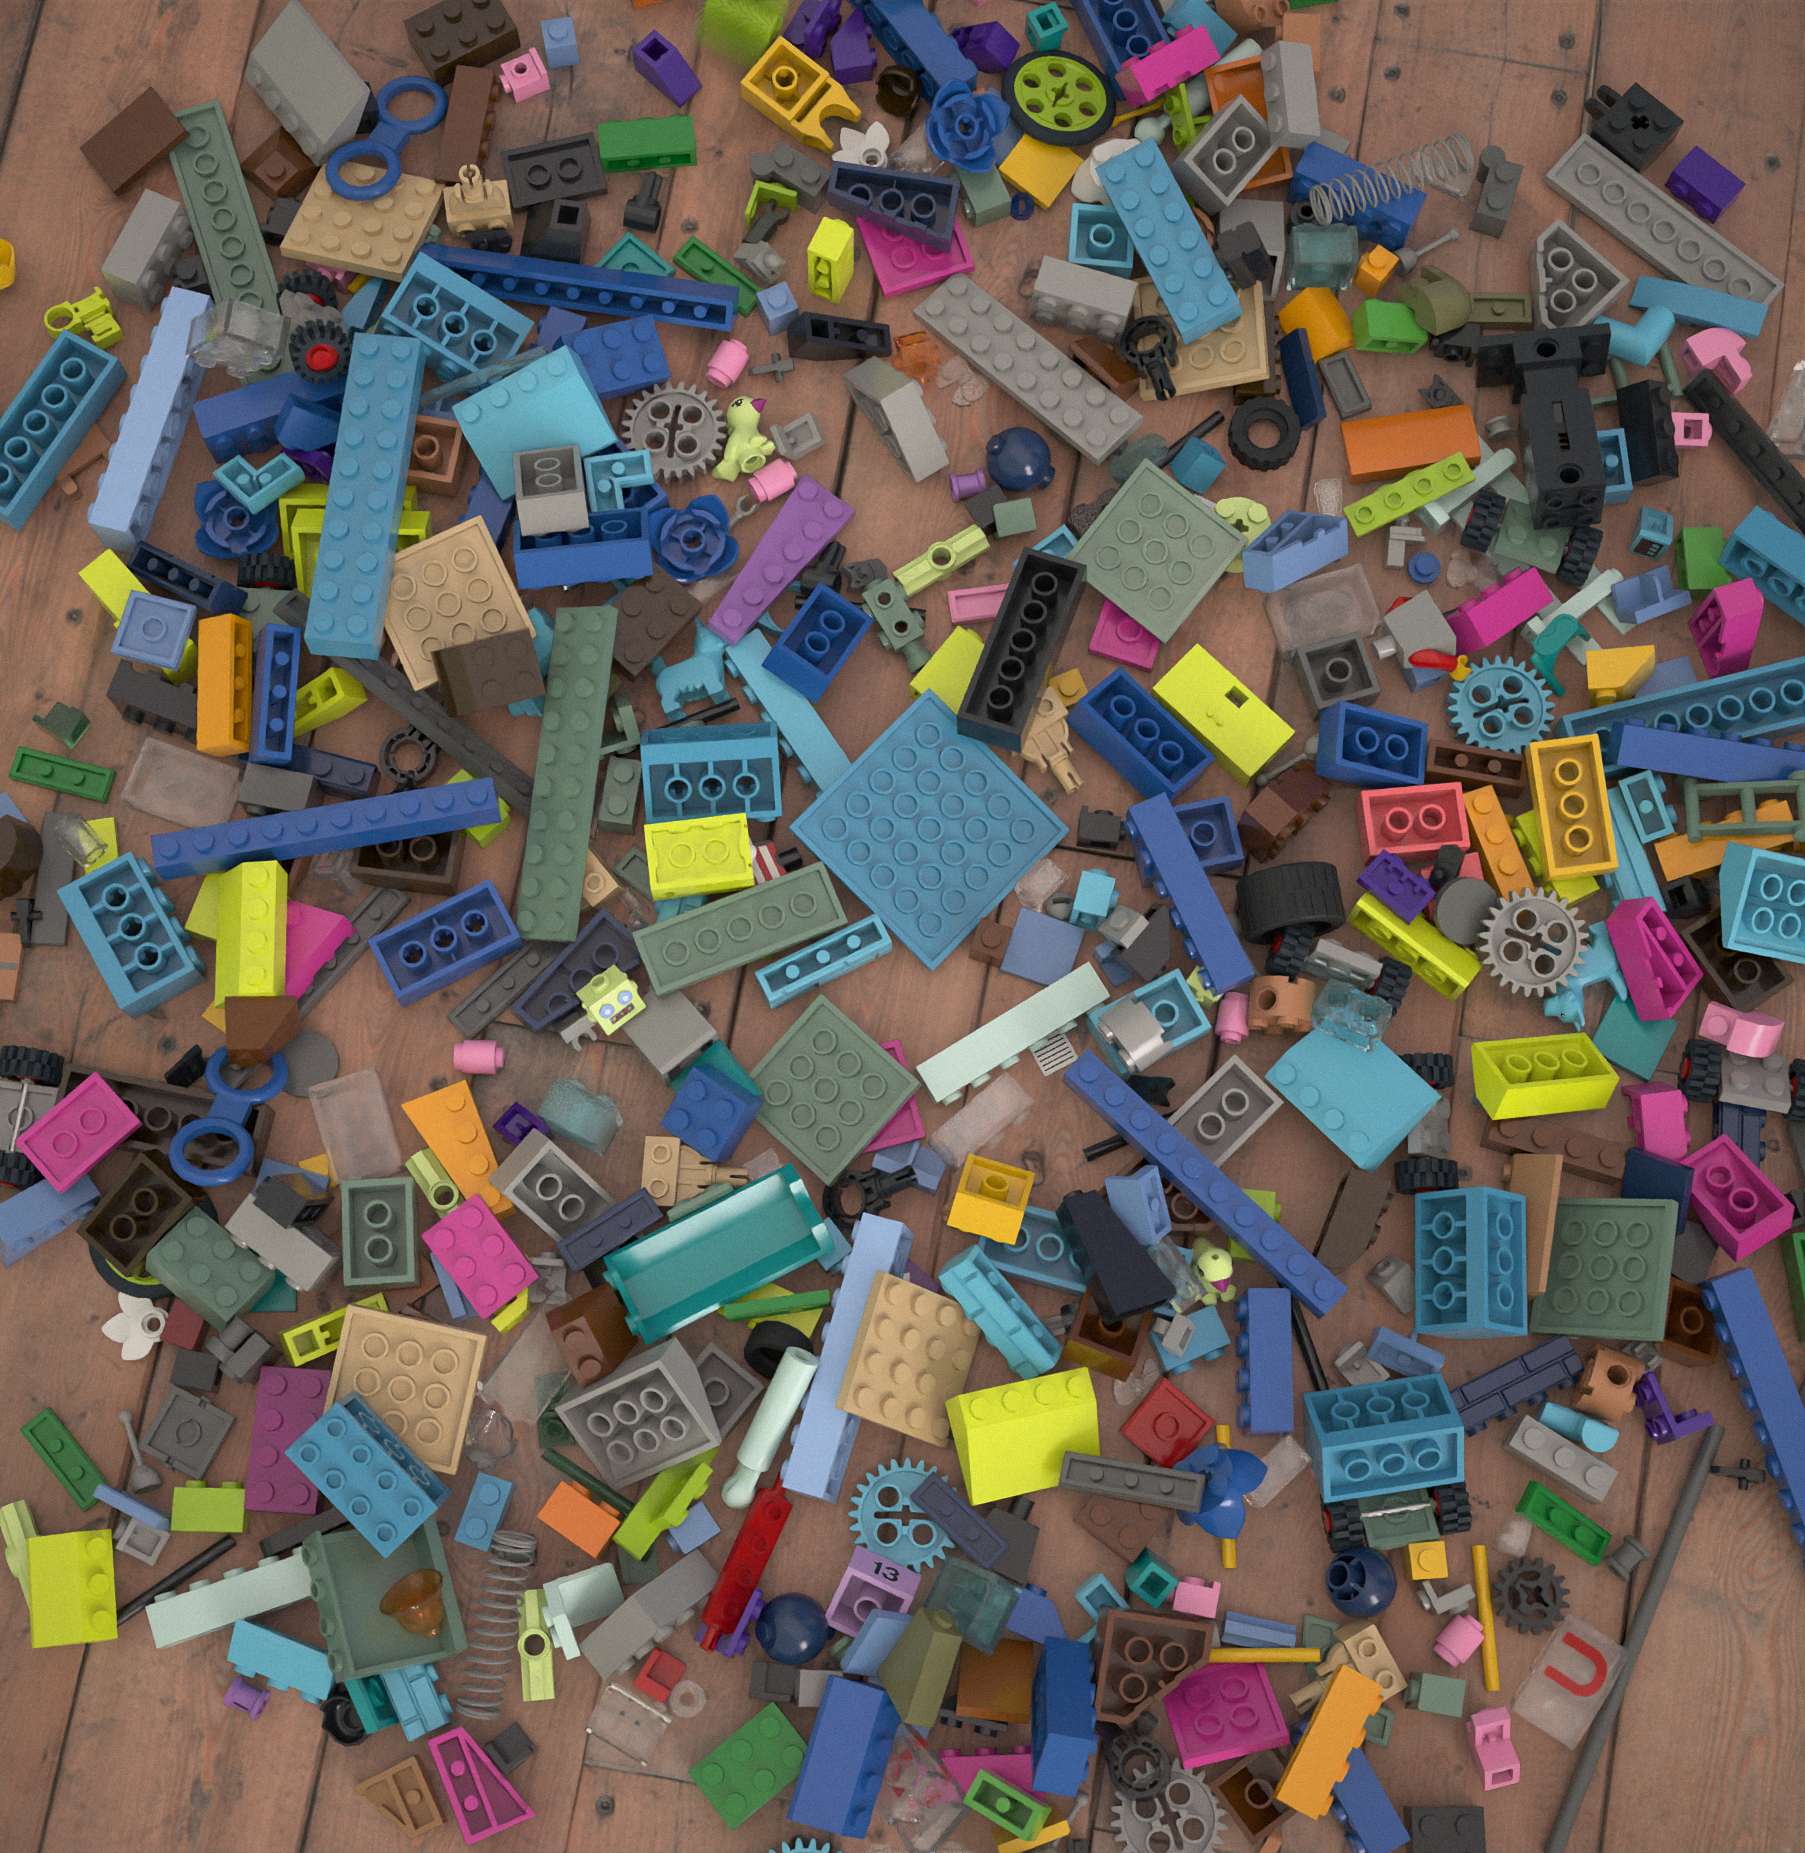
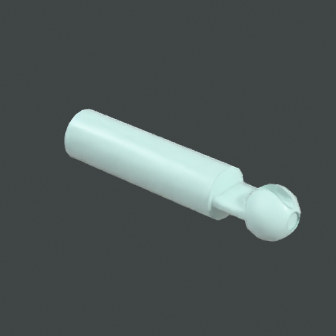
M1247 38L1218 60L1215 65L1210 67L1257 56L1263 50L1253 39ZM1204 72L1185 86L1192 118H1196L1211 106ZM1165 102L1163 103L1164 113L1157 119L1148 117L1138 122L1134 131L1135 139L1142 143L1153 137L1157 146L1162 143L1165 137V130L1172 125Z
M788 1347L778 1365L737 1452L739 1463L733 1475L728 1477L722 1484L721 1495L725 1504L730 1508L742 1509L752 1503L756 1493L755 1484L761 1472L769 1469L819 1364L818 1359L806 1350L798 1347Z

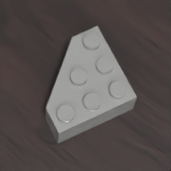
M1559 218L1536 239L1529 254L1533 331L1592 325L1599 315H1603L1621 298L1630 281Z
M876 356L842 375L854 403L861 413L864 412L871 422H876L872 425V428L886 448L889 447L895 457L901 458L897 460V464L905 475L918 483L949 464L945 454L948 447L942 436L936 433L933 424L936 423L935 417L931 410L924 406L921 397L924 395L923 390L916 379L908 378L902 370L897 371L889 362L885 363Z
M698 1548L631 1595L578 1645L579 1649L603 1680L615 1672L622 1676L637 1663L634 1659L635 1656L638 1660L655 1647L653 1641L662 1643L677 1630L674 1626L675 1623L679 1627L695 1614L693 1608L697 1606L700 1611L705 1608L719 1575Z

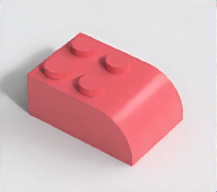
M1461 782L1361 791L1355 801L1364 866H1369L1383 849L1388 853L1396 854L1404 862L1437 859L1442 845L1457 844L1464 852L1470 848Z

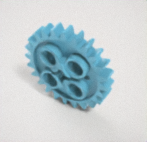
M1497 655L1493 659L1492 665L1484 657L1479 663V668L1474 663H1471L1468 668H1471L1472 672L1464 681H1454L1450 687L1454 693H1449L1446 701L1453 705L1447 708L1445 714L1455 716L1451 719L1448 726L1459 728L1454 738L1465 737L1467 741L1464 745H1474L1476 747L1521 754V750L1525 753V749L1531 742L1544 741L1541 736L1548 735L1551 729L1547 725L1551 724L1555 718L1553 715L1548 714L1555 707V703L1546 702L1551 696L1552 690L1542 691L1541 689L1546 679L1536 681L1533 677L1537 669H1533L1528 673L1525 672L1526 662L1524 661L1518 667L1513 666V657H1509L1507 662L1502 664L1499 655ZM1510 684L1514 686L1517 694L1507 693L1503 685ZM1479 693L1483 695L1486 703H1477L1473 699L1472 694ZM1523 699L1527 700V702H1528V703L1515 704V703H1517V701H1520V700H1523ZM1497 704L1499 709L1493 710V708ZM1507 708L1505 713H1503L1501 709ZM1473 714H1484L1482 717L1479 718L1473 717ZM1521 714L1525 716L1528 724H1519L1514 715ZM1490 723L1494 725L1497 733H1488L1485 731L1483 724Z
M906 1458L904 1467L899 1468L895 1459H891V1470L886 1471L879 1464L878 1477L868 1472L866 1473L867 1480L870 1483L868 1487L857 1484V1489L863 1495L861 1498L851 1497L850 1501L859 1507L858 1510L848 1512L849 1517L858 1519V1523L852 1525L849 1529L850 1531H860L861 1536L855 1540V1545L866 1543L868 1546L867 1550L905 1568L908 1565H913L915 1572L919 1574L921 1569L920 1563L925 1562L932 1569L934 1568L932 1560L934 1555L942 1560L946 1558L942 1551L943 1546L952 1549L955 1547L949 1536L934 1521L912 1519L909 1522V1526H902L900 1519H877L874 1517V1513H901L902 1507L906 1506L909 1507V1511L912 1514H925L909 1496L933 1471L936 1473L937 1467L934 1466L927 1473L923 1471V1460L918 1463L916 1468H911L910 1459ZM943 1476L941 1479L947 1482L948 1476ZM885 1488L894 1489L899 1496L897 1504L889 1508L881 1505L878 1500L881 1490ZM887 1523L892 1524L898 1533L896 1540L889 1544L882 1543L877 1537L878 1528ZM919 1525L928 1526L933 1533L931 1542L927 1545L917 1544L912 1536L915 1527Z

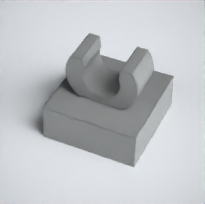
M581 1006L553 1025L560 1037L567 1044L570 1042L577 1051L582 1050L578 1043V1037L581 1034H588L593 1041L597 1039L596 1033L591 1028L595 1023L590 1022L585 1015L587 1012Z
M1176 1313L1172 1323L1158 1317L1152 1328V1331L1156 1332L1158 1337L1164 1339L1161 1345L1166 1351L1182 1359L1196 1330V1326L1189 1318Z
M1631 1340L1620 1350L1636 1356L1638 1360L1645 1362L1643 1374L1653 1371L1665 1360V1358L1660 1357L1653 1345V1341Z

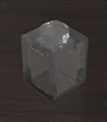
M1043 855L1016 882V898L1027 909L1031 910L1034 908L1040 913L1046 907L1051 897L1067 885L1069 876L1047 856Z

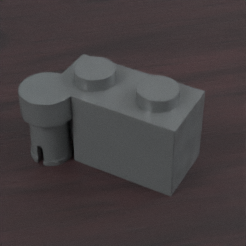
M780 140L770 154L759 152L751 157L750 173L753 177V185H755L756 180L769 184L773 182L782 184L787 189L796 191L798 193V205L814 215L828 199L831 172Z
M1491 145L1483 149L1478 159L1479 168L1477 169L1476 179L1483 185L1469 230L1499 239L1508 220L1524 166L1506 161L1505 152L1500 147Z
M237 1315L218 1337L214 1335L204 1345L222 1362L218 1367L233 1381L236 1380L240 1384L246 1381L255 1385L259 1381L261 1366H273L283 1355L259 1330L248 1325Z

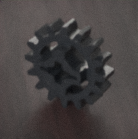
M1528 1556L1521 1557L1520 1566L1514 1560L1507 1562L1510 1571L1498 1570L1497 1574L1502 1579V1582L1492 1583L1491 1585L1493 1589L1499 1591V1596L1491 1598L1492 1603H1500L1501 1606L1495 1613L1496 1616L1506 1615L1508 1617L1505 1623L1507 1628L1518 1624L1519 1634H1526L1528 1627H1530L1533 1635H1540L1541 1626L1546 1631L1554 1630L1551 1621L1563 1622L1564 1617L1559 1613V1610L1570 1607V1604L1562 1601L1564 1595L1570 1594V1589H1561L1560 1583L1566 1579L1565 1576L1553 1575L1556 1568L1554 1564H1549L1543 1568V1558L1540 1557L1535 1558L1532 1565ZM1526 1571L1537 1573L1530 1581H1525L1517 1576ZM1549 1585H1550V1587H1551L1552 1594H1553V1600H1552V1601L1549 1600V1595H1548V1587H1549ZM1534 1589L1533 1597L1536 1599V1602L1527 1603L1528 1595L1524 1591ZM1508 1590L1512 1592L1514 1603L1512 1606L1509 1603ZM1531 1610H1535L1543 1615L1542 1618L1537 1620L1524 1619Z

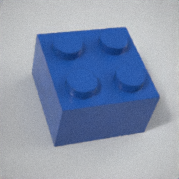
M711 1064L693 1066L660 1125L715 1163L731 1159L764 1101Z

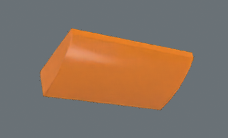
M1261 54L1203 69L1213 115L1225 103L1242 94L1268 122L1266 100L1264 98L1263 70L1261 69ZM1279 146L1240 193L1291 183L1293 171L1287 147Z
M1469 404L1340 423L1350 485L1405 477L1414 470H1422L1459 451L1463 454L1469 467L1479 466L1482 455Z

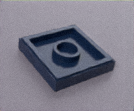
M1634 1146L1628 1149L1620 1198L1673 1199L1678 1202L1675 1235H1681L1685 1232L1695 1168Z

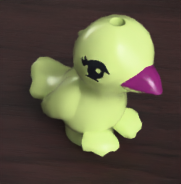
M741 396L730 403L726 415L728 420L727 429H729L728 435L730 437L725 448L724 459L712 470L711 475L714 478L734 482L739 472H756L766 462L764 455H772L773 450L776 448L771 440L766 442L767 437L759 434L757 430L760 413L767 400Z
M1206 1237L1195 1239L1191 1249L1194 1250L1189 1274L1200 1289L1198 1299L1205 1306L1216 1305L1217 1298L1219 1297L1224 1302L1234 1299L1236 1287L1230 1284L1234 1263L1230 1253L1218 1248Z

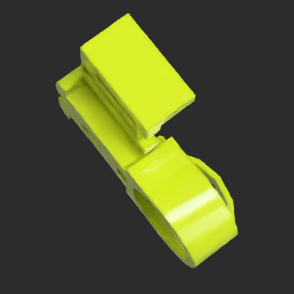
M94 287V294L77 303L70 305L67 300L60 305L51 307L44 316V322L49 335L54 339L59 337L63 329L75 335L85 329L86 331L91 330L94 334L91 338L95 346L103 350L123 340L124 336L121 328L112 317L113 310L110 302L104 297L99 287ZM70 317L73 319L63 328L56 329L51 327L57 318Z

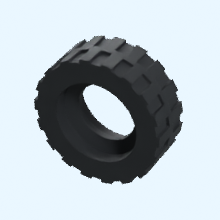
M1256 396L1255 399L1246 400L1242 406L1236 409L1228 430V446L1231 447L1233 457H1236L1241 465H1246L1254 471L1255 469L1261 470V472H1267V470L1272 469L1274 471L1282 465L1285 466L1289 459L1293 458L1301 438L1302 430L1299 425V416L1294 413L1291 405L1288 406L1285 401L1275 399L1273 396ZM1265 419L1277 425L1280 431V439L1276 445L1270 448H1260L1251 442L1248 431L1255 421Z

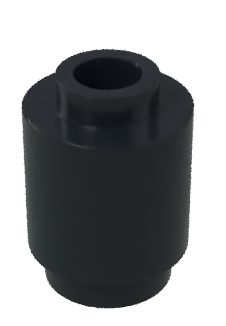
M1299 200L1291 207L1286 231L1294 242H1308L1317 234L1320 223L1315 217L1310 200Z

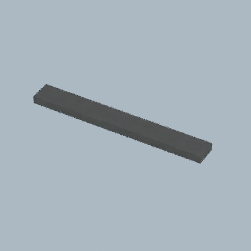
M376 887L347 918L356 931L350 938L346 937L335 950L334 958L329 963L327 961L313 976L315 980L297 1000L301 1022L368 950L370 945L367 940L384 932L412 901L408 895L400 890ZM227 1061L220 1070L221 1080L228 1086L240 1090L263 1063H256L251 1067H241L236 1064H230ZM203 1075L200 1079L207 1085L205 1076Z

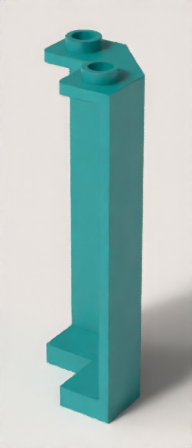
M789 1163L603 1257L608 1267V1271L604 1272L603 1275L614 1291L619 1290L630 1314L624 1318L633 1336L640 1333L645 1344L648 1345L836 1248L822 1218L809 1197L801 1177L793 1164Z

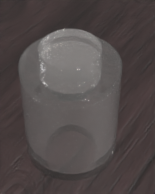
M68 815L61 819L55 827L57 830L54 835L55 839L82 868L95 863L108 848L107 843L81 815L74 817Z

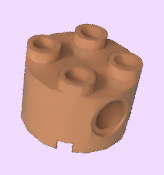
M1215 0L1218 16L1238 34V37L1249 36L1261 29L1271 28L1281 22L1284 12H1290L1288 0Z
M1289 976L1254 978L1253 982L1250 981L1247 1027L1254 1030H1264V1036L1271 1038H1282L1285 1032H1294V1034L1299 1036L1308 1035L1315 1028L1318 985L1302 978H1297V983L1288 982Z
M1595 1342L1586 1355L1592 1359L1586 1365L1582 1363L1585 1371L1577 1376L1579 1382L1574 1385L1572 1401L1574 1403L1572 1407L1611 1423H1619L1624 1412L1629 1414L1633 1409L1637 1395L1632 1392L1635 1381L1638 1382L1643 1375L1645 1362L1638 1360L1636 1356Z

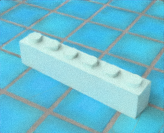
M1087 962L915 1067L913 1071L933 1104L936 1105L942 1101L947 1106L963 1096L960 1089L970 1083L974 1088L991 1079L988 1073L991 1070L1000 1066L1004 1071L1020 1061L1018 1054L1029 1048L1031 1053L1048 1044L1049 1041L1046 1037L1053 1032L1058 1031L1061 1036L1078 1025L1075 1021L1076 1018L1084 1013L1089 1015L1105 1006L1103 1002L1110 997V994L1090 962Z
M302 1546L292 1550V1557L280 1560L279 1556L276 1555L258 1561L259 1568L245 1572L244 1567L233 1569L223 1573L224 1580L211 1584L210 1579H205L190 1584L189 1592L176 1596L175 1591H170L155 1596V1603L145 1606L156 1648L165 1649L233 1626L237 1618L253 1619L312 1599L310 1592L311 1577L308 1566L302 1560Z

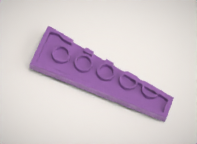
M804 474L709 621L708 629L735 647L854 518L855 510Z

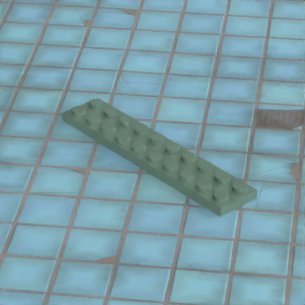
M219 99L173 112L190 135L169 152V156L241 386L245 387L293 371L295 369L289 352L292 334L287 332L279 312L276 293H279L277 288L278 282Z
M612 606L557 608L515 925L522 940L576 942L618 609Z

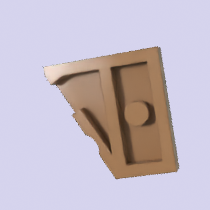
M419 1754L353 1786L358 1795H364L378 1807L377 1811L387 1819L396 1822L398 1828L410 1839H414L448 1822Z

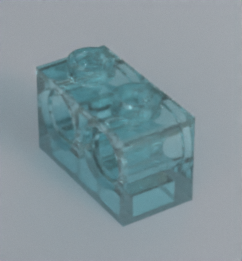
M1330 978L1312 1006V1023H1310V1026L1372 1055L1391 1023L1393 1005L1388 1004L1381 997L1371 996L1356 989L1350 983ZM1364 1019L1372 1020V1022L1364 1021Z

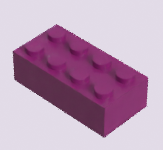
M261 1366L244 1503L245 1510L316 1516L323 1512L325 1495L284 1452L323 1416L332 1371Z

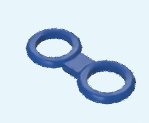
M414 75L399 77L381 88L375 98L379 109L377 117L379 123L366 140L353 141L338 148L330 156L326 164V181L333 192L345 199L368 201L384 196L397 185L401 176V161L398 155L410 140V135H419L434 129L444 120L449 107L448 96L441 85L429 78ZM417 90L425 92L432 96L436 102L433 110L427 116L418 120H400L390 115L387 110L390 100L404 91ZM359 155L377 156L388 165L385 176L378 182L368 186H355L346 183L340 178L339 171L346 161Z
M226 1045L213 1053L207 1061L204 1075L209 1090L216 1096L210 1112L206 1118L193 1120L180 1128L170 1142L168 1157L172 1169L183 1180L198 1186L214 1187L230 1183L245 1173L253 1161L255 1149L250 1133L244 1129L252 1111V1105L265 1103L275 1097L287 1083L289 1068L284 1055L280 1051L268 1060L274 1069V1074L269 1082L260 1088L252 1090H237L221 1080L220 1070L229 1061ZM221 1133L231 1137L238 1144L239 1154L231 1164L224 1168L201 1170L192 1166L185 1159L184 1149L191 1140L199 1135Z

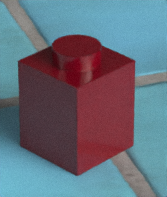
M175 1299L159 1339L186 1350L200 1352L211 1324L186 1303Z

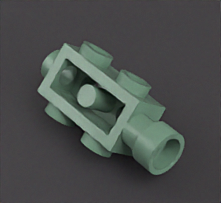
M881 578L872 581L864 587L866 592L862 593L864 604L860 605L861 610L875 619L881 630L877 633V637L884 649L887 651L892 648L895 655L902 651L907 659L905 663L910 672L915 674L921 671L932 658L929 650H924L919 642L924 638L922 630L926 628L923 619L917 611L911 613L905 603L909 600V597L900 583L895 585L891 578L885 581ZM883 594L891 598L887 605H882L878 601V598ZM900 622L905 623L908 627L907 631L904 633L897 632L895 630L896 624Z

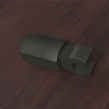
M769 200L765 208L766 214L758 218L742 239V243L758 244L760 240L768 243L777 232V226L783 225L788 221L790 209L786 207L782 213L775 214L773 210L776 208V200Z

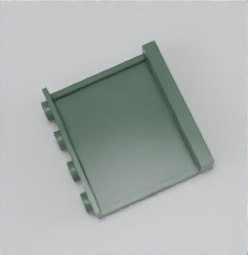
M434 1513L386 1559L357 1529L321 1535V1531H315L302 1542V1560L309 1569L311 1577L310 1592L313 1600L317 1602L320 1614L319 1630L321 1635L326 1638L329 1651L327 1662L330 1671L335 1675L336 1683L454 1658L469 1648Z

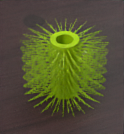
M707 0L702 2L706 3L704 13L701 15V17L704 15L705 19L699 23V25L705 26L703 33L705 31L706 33L703 39L707 40V37L711 39L710 43L713 46V37L716 32L715 38L717 37L714 46L716 47L717 45L718 47L719 42L723 44L722 48L725 50L724 44L727 39L726 45L727 43L729 44L726 51L729 53L730 49H732L730 54H732L733 49L736 52L739 44L737 52L739 48L740 52L737 58H741L742 53H744L745 59H747L750 51L749 57L752 54L751 59L755 53V56L757 55L756 60L758 57L760 60L762 53L764 55L765 51L770 48V45L776 41L777 36L781 35L779 34L781 27H785L782 24L786 15L784 12L788 7L785 5L786 0L785 2L784 0Z

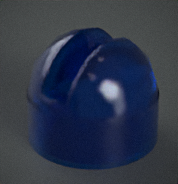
M1016 193L1011 198L1010 215L1018 221L1028 220L1034 212V201L1028 193ZM1019 201H1024L1025 211H1019Z

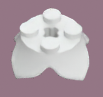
M1110 138L1095 144L1091 149L1090 156L1075 172L1071 193L1083 202L1093 203L1099 201L1103 206H1113L1098 178L1095 168L1141 142L1137 139Z

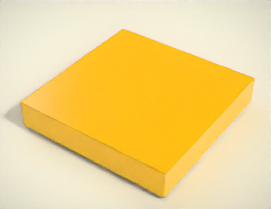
M1025 133L998 168V172L1002 178L1047 211L1084 160L1067 147L1049 145Z
M1057 1803L1051 1805L1053 1809L1035 1841H1024L1000 1825L990 1828L998 1852L1021 1853L1068 1835L1070 1829L1067 1820Z

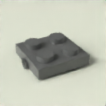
M173 1385L138 1448L163 1461L161 1465L172 1471L178 1469L199 1481H203L237 1418L212 1405L214 1401L202 1395L197 1397Z

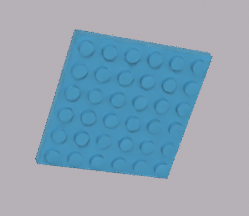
M928 688L788 827V830L819 861H823L825 867L872 914L877 913L883 925L932 972L979 924L980 919L985 918L1067 835L1070 829L984 742L957 734V715Z

